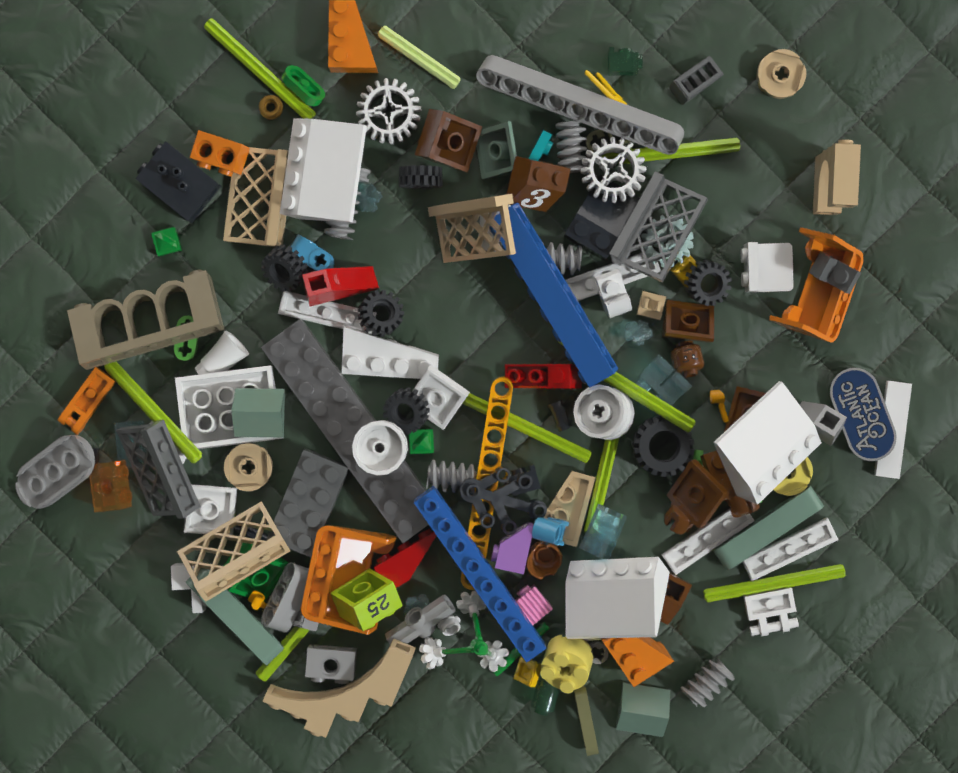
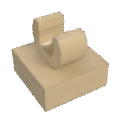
M642 291L636 315L661 320L666 296Z

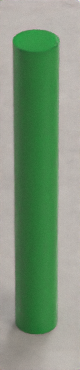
M542 622L536 628V631L540 636H543L550 627L545 622ZM516 647L508 656L504 657L507 664L504 667L498 665V670L493 672L497 677L521 656Z

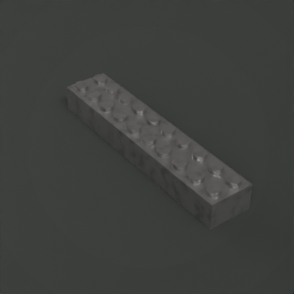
M299 319L261 347L402 543L429 525L414 504V499L424 493L426 489L405 460L396 470L385 475L367 473L358 466L353 457L352 450L354 437L361 427L376 420L304 320ZM382 443L376 444L377 452L384 451Z

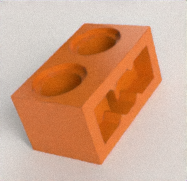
M198 130L190 158L198 161L197 166L210 170L211 166L219 168L218 173L232 177L233 173L242 175L250 148ZM211 146L212 152L206 157L205 151ZM233 153V161L227 164L228 155Z

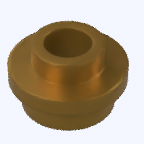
M268 95L260 101L259 111L266 119L273 120L282 114L283 104L278 97ZM269 104H275L276 108L273 112L267 110Z

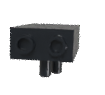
M165 141L164 144L160 143L153 150L152 159L140 166L137 171L139 175L135 179L183 218L193 223L222 186Z

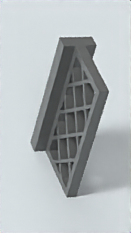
M655 171L609 253L612 262L628 266L663 283L706 205L708 198L665 179L664 175ZM668 187L676 191L678 198L664 202L662 195ZM689 199L699 201L696 209L686 212L683 201ZM680 203L683 213L669 217L666 207ZM664 208L667 218L653 222L651 217L653 211ZM685 218L687 222L686 228L674 232L671 222ZM669 223L672 233L658 238L655 227ZM652 228L656 239L642 243L640 239L642 231ZM674 238L675 248L663 253L660 242ZM657 244L660 254L647 258L644 247ZM641 249L644 257L643 260L632 262L627 259L632 251ZM662 259L664 268L660 274L650 270L648 263Z
M157 420L147 425L121 427L116 430L153 516L176 515L178 519L185 518L201 507L164 420ZM128 435L134 439V443L130 441ZM140 445L147 450L146 453L139 448ZM137 456L144 461L143 465L139 462ZM149 466L156 471V475L149 470ZM146 478H148L153 483V486H151L148 483ZM158 488L165 493V497L158 492ZM156 500L162 504V508H159Z

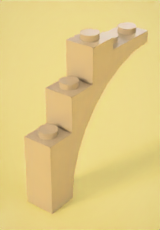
M393 638L385 655L362 677L345 686L327 691L302 692L287 690L271 684L263 702L273 709H281L290 713L294 718L307 720L304 729L314 736L326 738L336 713L348 721L359 722L369 698H372L377 704L392 707L416 648Z

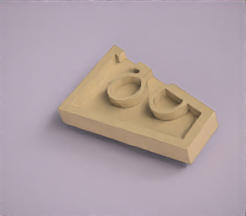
M572 471L543 517H553L569 522V526L565 528L562 540L564 544L578 546L596 477Z

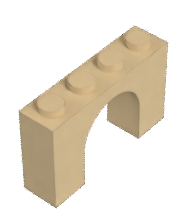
M838 140V143L823 150L822 153L815 157L813 214L838 215L842 212V207L853 208L858 205L861 145L853 144V140Z

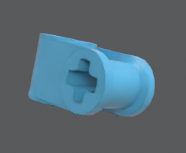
M299 234L291 245L292 252L297 250L299 252L298 256L304 257L303 263H307L309 267L316 271L334 267L332 255L316 246L310 240ZM319 257L327 261L325 265L317 262Z
M539 517L534 523L532 537L554 545L564 546V541L562 540L565 528L569 526V522L553 517Z

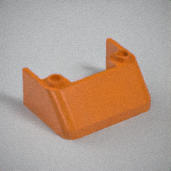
M800 227L799 232L810 238L806 244L805 253L807 258L812 261V265L819 252L822 251L846 265L861 271L863 253L833 234ZM809 273L798 306L790 305L784 310L782 318L770 315L769 320L787 329L832 343L839 335L854 288L848 294Z

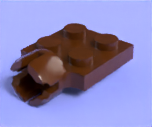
M717 450L700 456L704 468L729 492L723 501L728 503L733 517H742V515H748L760 508L759 504L757 505L736 495Z
M696 459L691 460L667 494V497L671 500V507L664 516V523L668 526L674 520L675 522L670 527V530L680 535L689 532L693 525L698 529L703 528L729 492Z

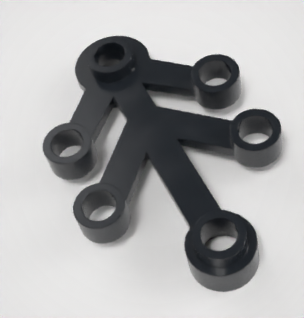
M500 466L496 468L492 474L481 480L475 478L464 480L460 485V496L465 501L472 502L479 516V523L484 528H491L495 523V519L490 513H487L482 499L491 502L501 522V530L507 535L514 534L517 525L509 518L503 505L525 511L535 520L539 517L543 518L547 513L546 504L539 499H532L527 502L507 496L520 488L528 489L532 485V478L525 473L519 474L515 480L495 491L485 488L497 481L506 482L509 480L510 471L505 467ZM505 470V476L499 478V473ZM527 477V483L521 485V479ZM475 487V493L470 495L469 489ZM537 507H541V512L539 514H535V509ZM489 516V517H490L489 523H488V524H484V523H483L484 518ZM508 523H512V528L508 531L505 530V526Z

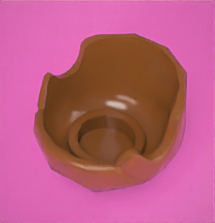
M544 541L533 544L529 549L526 567L530 575L538 579H543L548 575H555L562 564V553L558 546Z

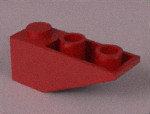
M373 266L323 269L302 275L309 307L379 289Z
M505 364V377L511 380L513 388H582V381L578 375L579 370L575 364Z
M430 528L418 534L419 539L412 544L408 540L398 546V552L390 556L389 553H386L376 559L378 564L374 566L375 571L393 581L396 588L409 581L437 536Z

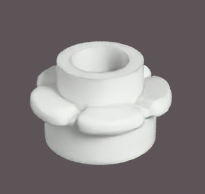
M451 614L438 623L439 630L445 636L456 634L461 628L459 624L460 618L458 616L454 617Z

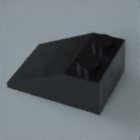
M601 174L597 179L599 182H601L603 179V175ZM612 181L606 187L619 188L621 186ZM594 188L589 192L564 237L605 261L640 197L635 194L633 197H630L625 193L626 200L623 202L620 196H617L616 203H612V196H608L607 201L603 202L604 194L600 193L595 198L593 195L596 189Z

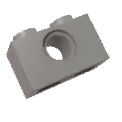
M310 644L307 648L305 677H311V681L315 682L335 679V683L348 684L349 681H353L355 678L357 648ZM328 659L336 661L337 669H327L325 661Z

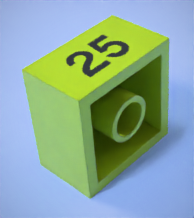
M370 568L330 593L339 616L362 631L374 627L377 622L391 616L397 609L403 606L394 582Z

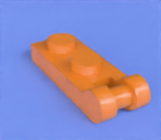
M95 367L62 412L58 422L62 425H68L72 428L71 431L78 435L116 381L104 371ZM74 411L80 415L78 420L72 417Z

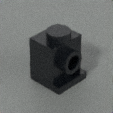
M534 464L529 465L530 470L527 471L525 467L511 471L512 475H510L508 481L504 482L505 485L515 480L521 473H525L532 478V485L528 489L520 488L512 492L513 496L541 488ZM527 477L521 479V485H525Z

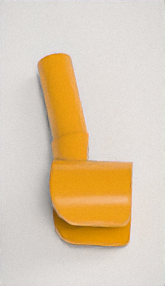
M711 390L710 403H718L723 422H728L723 392Z
M252 591L248 601L252 603L253 609H265L267 605L264 602L265 596L261 592Z

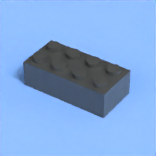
M307 448L301 454L274 523L289 549L312 557L316 534L321 527L327 525L349 468L341 462ZM269 531L267 539L275 536L273 531Z

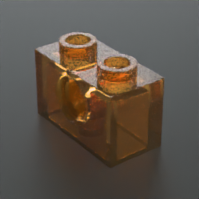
M126 460L101 462L94 465V469L89 476L94 513L132 507V493L129 488V470L126 466Z

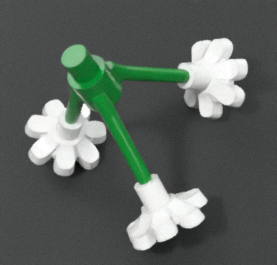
M472 591L471 596L467 592H463L460 595L462 600H458L456 605L463 614L469 613L470 617H472L476 634L475 639L471 641L468 647L446 649L441 647L442 642L440 639L433 640L427 637L424 640L425 644H421L419 648L420 652L425 653L421 656V661L427 663V669H433L435 665L441 666L443 664L442 657H445L447 654L475 653L478 657L483 658L480 662L482 668H486L489 665L490 671L496 672L498 665L504 667L507 664L503 657L508 656L509 651L506 648L501 649L502 642L499 640L494 641L493 645L490 641H483L478 616L479 610L485 609L486 605L476 591Z

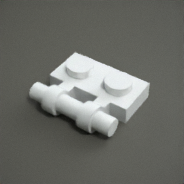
M791 587L743 596L748 620L758 619V625L749 627L751 636L761 635L762 637L769 635L770 632L780 630L787 632L790 631V628L799 627L798 619H788L787 613L797 612ZM779 615V621L767 623L766 617Z

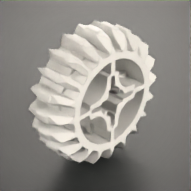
M387 78L384 79L385 86H380L377 80L375 81V90L368 85L366 88L370 94L361 93L360 95L365 102H357V106L364 110L357 111L356 115L364 118L358 121V123L367 125L366 134L373 131L371 134L372 140H375L380 135V143L383 144L385 138L389 137V143L393 144V137L397 136L399 142H402L401 134L404 132L407 137H410L411 133L408 128L417 129V125L412 121H420L421 119L419 115L414 114L421 111V106H413L419 102V98H410L414 94V90L409 89L405 92L407 88L405 82L398 88L397 79L393 80L392 86L389 85ZM391 93L401 96L408 106L394 104ZM384 94L383 103L380 106L374 107V109H370L372 102L378 96ZM388 100L392 110L396 109L391 112L390 123L386 113L382 114L383 111L387 110ZM408 114L405 122L400 127L394 129L395 119ZM375 116L376 118L384 119L387 130L375 126L370 117Z
M611 137L610 144L608 145L605 139H601L602 147L600 148L598 144L594 143L592 145L594 152L591 150L586 151V156L590 159H582V164L588 166L581 168V174L587 175L582 178V182H591L587 186V191H592L595 188L596 191L593 195L595 198L600 193L604 194L603 202L607 201L608 196H612V203H616L617 196H620L623 202L626 200L625 193L633 197L635 193L632 188L640 190L641 185L637 181L644 182L645 176L639 174L646 172L645 166H639L645 161L644 157L636 158L640 150L635 149L632 152V142L628 143L627 147L623 146V138L620 139L619 144H615V137ZM606 153H619L615 159L600 157ZM626 158L630 161L633 168L632 178L627 175L628 172L622 166ZM619 162L617 172H614L608 178L610 168H613ZM594 163L600 165L599 168L604 172L601 182L595 177ZM612 181L626 183V185L619 188L606 187Z

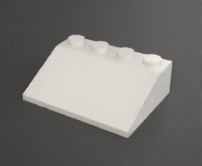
M293 119L280 214L305 220L353 222L366 125L318 119Z
M271 365L175 378L181 431L198 449L282 439L234 436L231 410L235 389H276Z
M780 381L714 441V445L736 495L757 505L821 444L815 425L783 382Z
M643 557L570 561L566 578L567 639L657 637L670 573L660 558Z

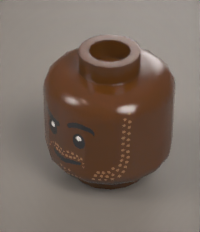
M693 341L677 343L671 351L674 371L678 374H684V378L697 376L698 371L704 367L701 347L694 344Z

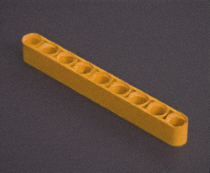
M506 377L496 378L491 386L477 480L492 474L496 468L501 466L513 392V384ZM499 382H505L509 386V391L506 394H498L495 390V385ZM495 406L503 407L505 415L501 418L494 417L491 413L492 408ZM498 430L501 433V439L497 442L491 441L488 438V432ZM492 453L496 455L498 461L494 465H488L484 461V456ZM498 481L495 482L494 485L487 490H497ZM482 499V501H486L487 503H489L490 509L487 511V513H490L493 516L494 508L491 502ZM472 504L468 534L486 558L491 528H486V533L483 535H476L473 532V527L480 525L479 516ZM485 517L483 523L488 524L490 517ZM462 572V585L466 589L475 590Z

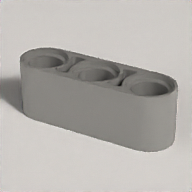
M292 562L286 565L263 611L261 618L263 626L282 632H287L291 628L302 605L309 568Z

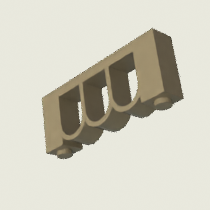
M194 270L188 276L183 277L184 283L177 280L168 281L157 289L155 295L147 290H136L125 298L123 305L119 301L106 299L98 302L94 307L91 304L81 303L75 305L74 309L67 310L79 364L88 370L225 330L211 276L206 270ZM175 292L187 293L194 322L170 328L165 310L167 298ZM144 301H152L155 304L161 331L138 338L133 312L138 304ZM119 310L123 315L128 341L106 347L101 328L102 319L108 312Z

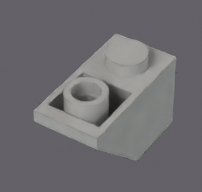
M802 401L800 406L815 425L820 440L832 446L843 429L847 417L827 405Z

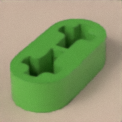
M189 315L181 317L177 322V326L187 323L189 319L191 320L190 322H194L193 317ZM199 338L188 340V348H192V352L187 353L186 357H183V352L179 351L180 347H184L185 342L175 344L174 353L176 357L183 361L193 359L197 353Z

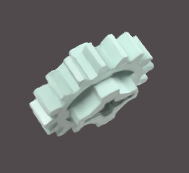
M661 215L660 220L665 219V217ZM683 219L671 222L674 232L675 229L678 231L684 230L687 224L683 225ZM669 223L655 227L658 238L672 233ZM652 228L645 230L647 234H641V238L645 242L656 239ZM692 232L688 235L675 261L678 260V262L683 263L682 256H690V251L687 248L690 249L694 246L693 242L690 241L694 239ZM674 238L668 241L666 247L664 246L666 241L660 242L663 253L673 250L676 246ZM652 245L644 247L647 258L660 254L654 250ZM662 259L652 262L653 264H655L658 261H660L661 267H664Z

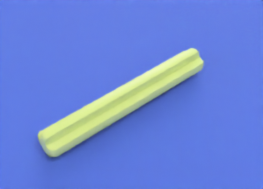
M383 26L378 32L380 39L450 88L455 89L460 83L459 76L387 26Z

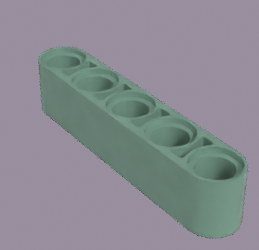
M809 485L803 492L789 497L714 548L713 552L724 568L730 570L821 510L824 505L811 485Z
M200 568L197 575L198 580L200 581L208 576L210 570ZM191 577L186 581V584L265 665H268L285 649L227 589L205 602L197 592Z

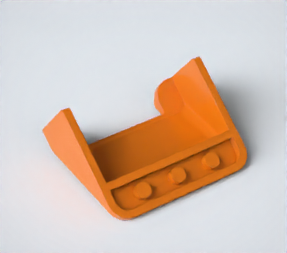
M331 525L321 527L315 538L301 605L302 615L310 621L366 635L377 630L378 622L374 627L362 631L341 618L330 593L367 569H371L374 553L386 554L392 551L397 536Z

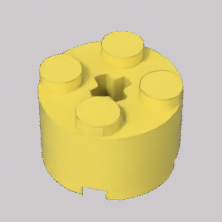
M562 635L555 636L547 645L541 664V677L564 693H572L574 690L581 688L588 680L593 663L591 646L584 639H567V637H562Z

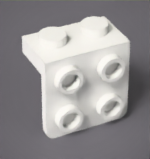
M748 242L744 244V248H741V263H744L741 284L742 287H745V292L791 291L793 289V252L790 243L758 244V242Z

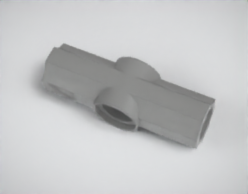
M442 595L423 609L415 607L407 613L405 621L385 634L386 640L389 644H391L393 638L408 644L418 636L427 638L434 632L436 624L456 612L455 607L446 595Z

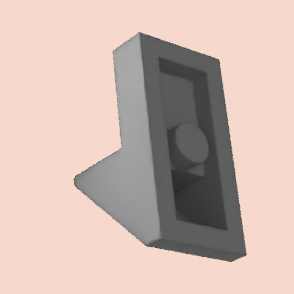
M822 251L819 252L809 271L817 279L827 282L848 294L851 293L861 275L860 271Z

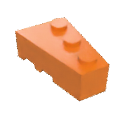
M329 0L328 68L331 73H378L355 0Z
M650 637L601 638L633 687L674 662L665 646Z

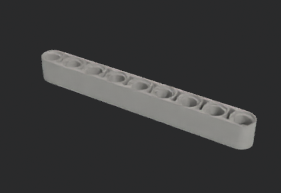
M490 55L486 57L476 74L477 80L483 86L664 154L671 155L676 153L684 137V129L677 123L498 56Z

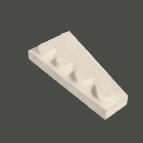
M344 325L342 374L421 379L430 365L438 370L439 354L410 345L406 346L391 339L372 336L371 333L358 331Z

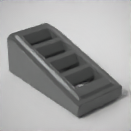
M709 55L675 79L669 88L679 102L684 105L724 74ZM705 66L712 74L711 78L702 67ZM696 72H698V74L704 80V83H702L698 76L695 74ZM688 78H690V80H691V81L693 82V84L696 86L695 89H694L693 86L690 84V82L687 80Z

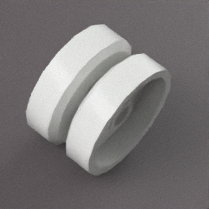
M604 385L588 387L581 392L575 401L573 411L575 422L583 433L590 437L606 440L617 439L627 433L633 424L635 414L633 403L628 395L616 388Z
M385 420L370 422L361 427L354 437L352 444L353 457L358 466L367 473L374 475L389 474L396 470L405 460L408 451L407 438L402 429L392 422ZM378 443L384 445V451L380 453L377 452L376 444Z

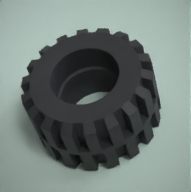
M660 415L648 418L634 432V440L632 442L633 455L637 463L653 475L661 477L676 475L677 472L685 469V466L691 461V455H694L693 445L695 443L694 439H692L691 431H684ZM658 432H668L676 439V451L667 460L656 459L649 451V442L653 435Z

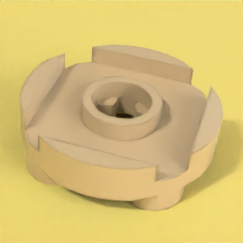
M778 49L769 53L761 60L757 68V80L760 90L776 99L793 96L802 88L806 79V68L800 57L793 51ZM783 68L784 73L788 74L787 78L779 80L778 76L775 75V71Z
M244 443L236 446L230 451L224 462L226 478L232 485L242 491H254L261 488L269 481L273 472V462L268 451L254 443ZM247 460H250L251 464L255 465V469L251 470V474H247V470L242 469V465H245Z

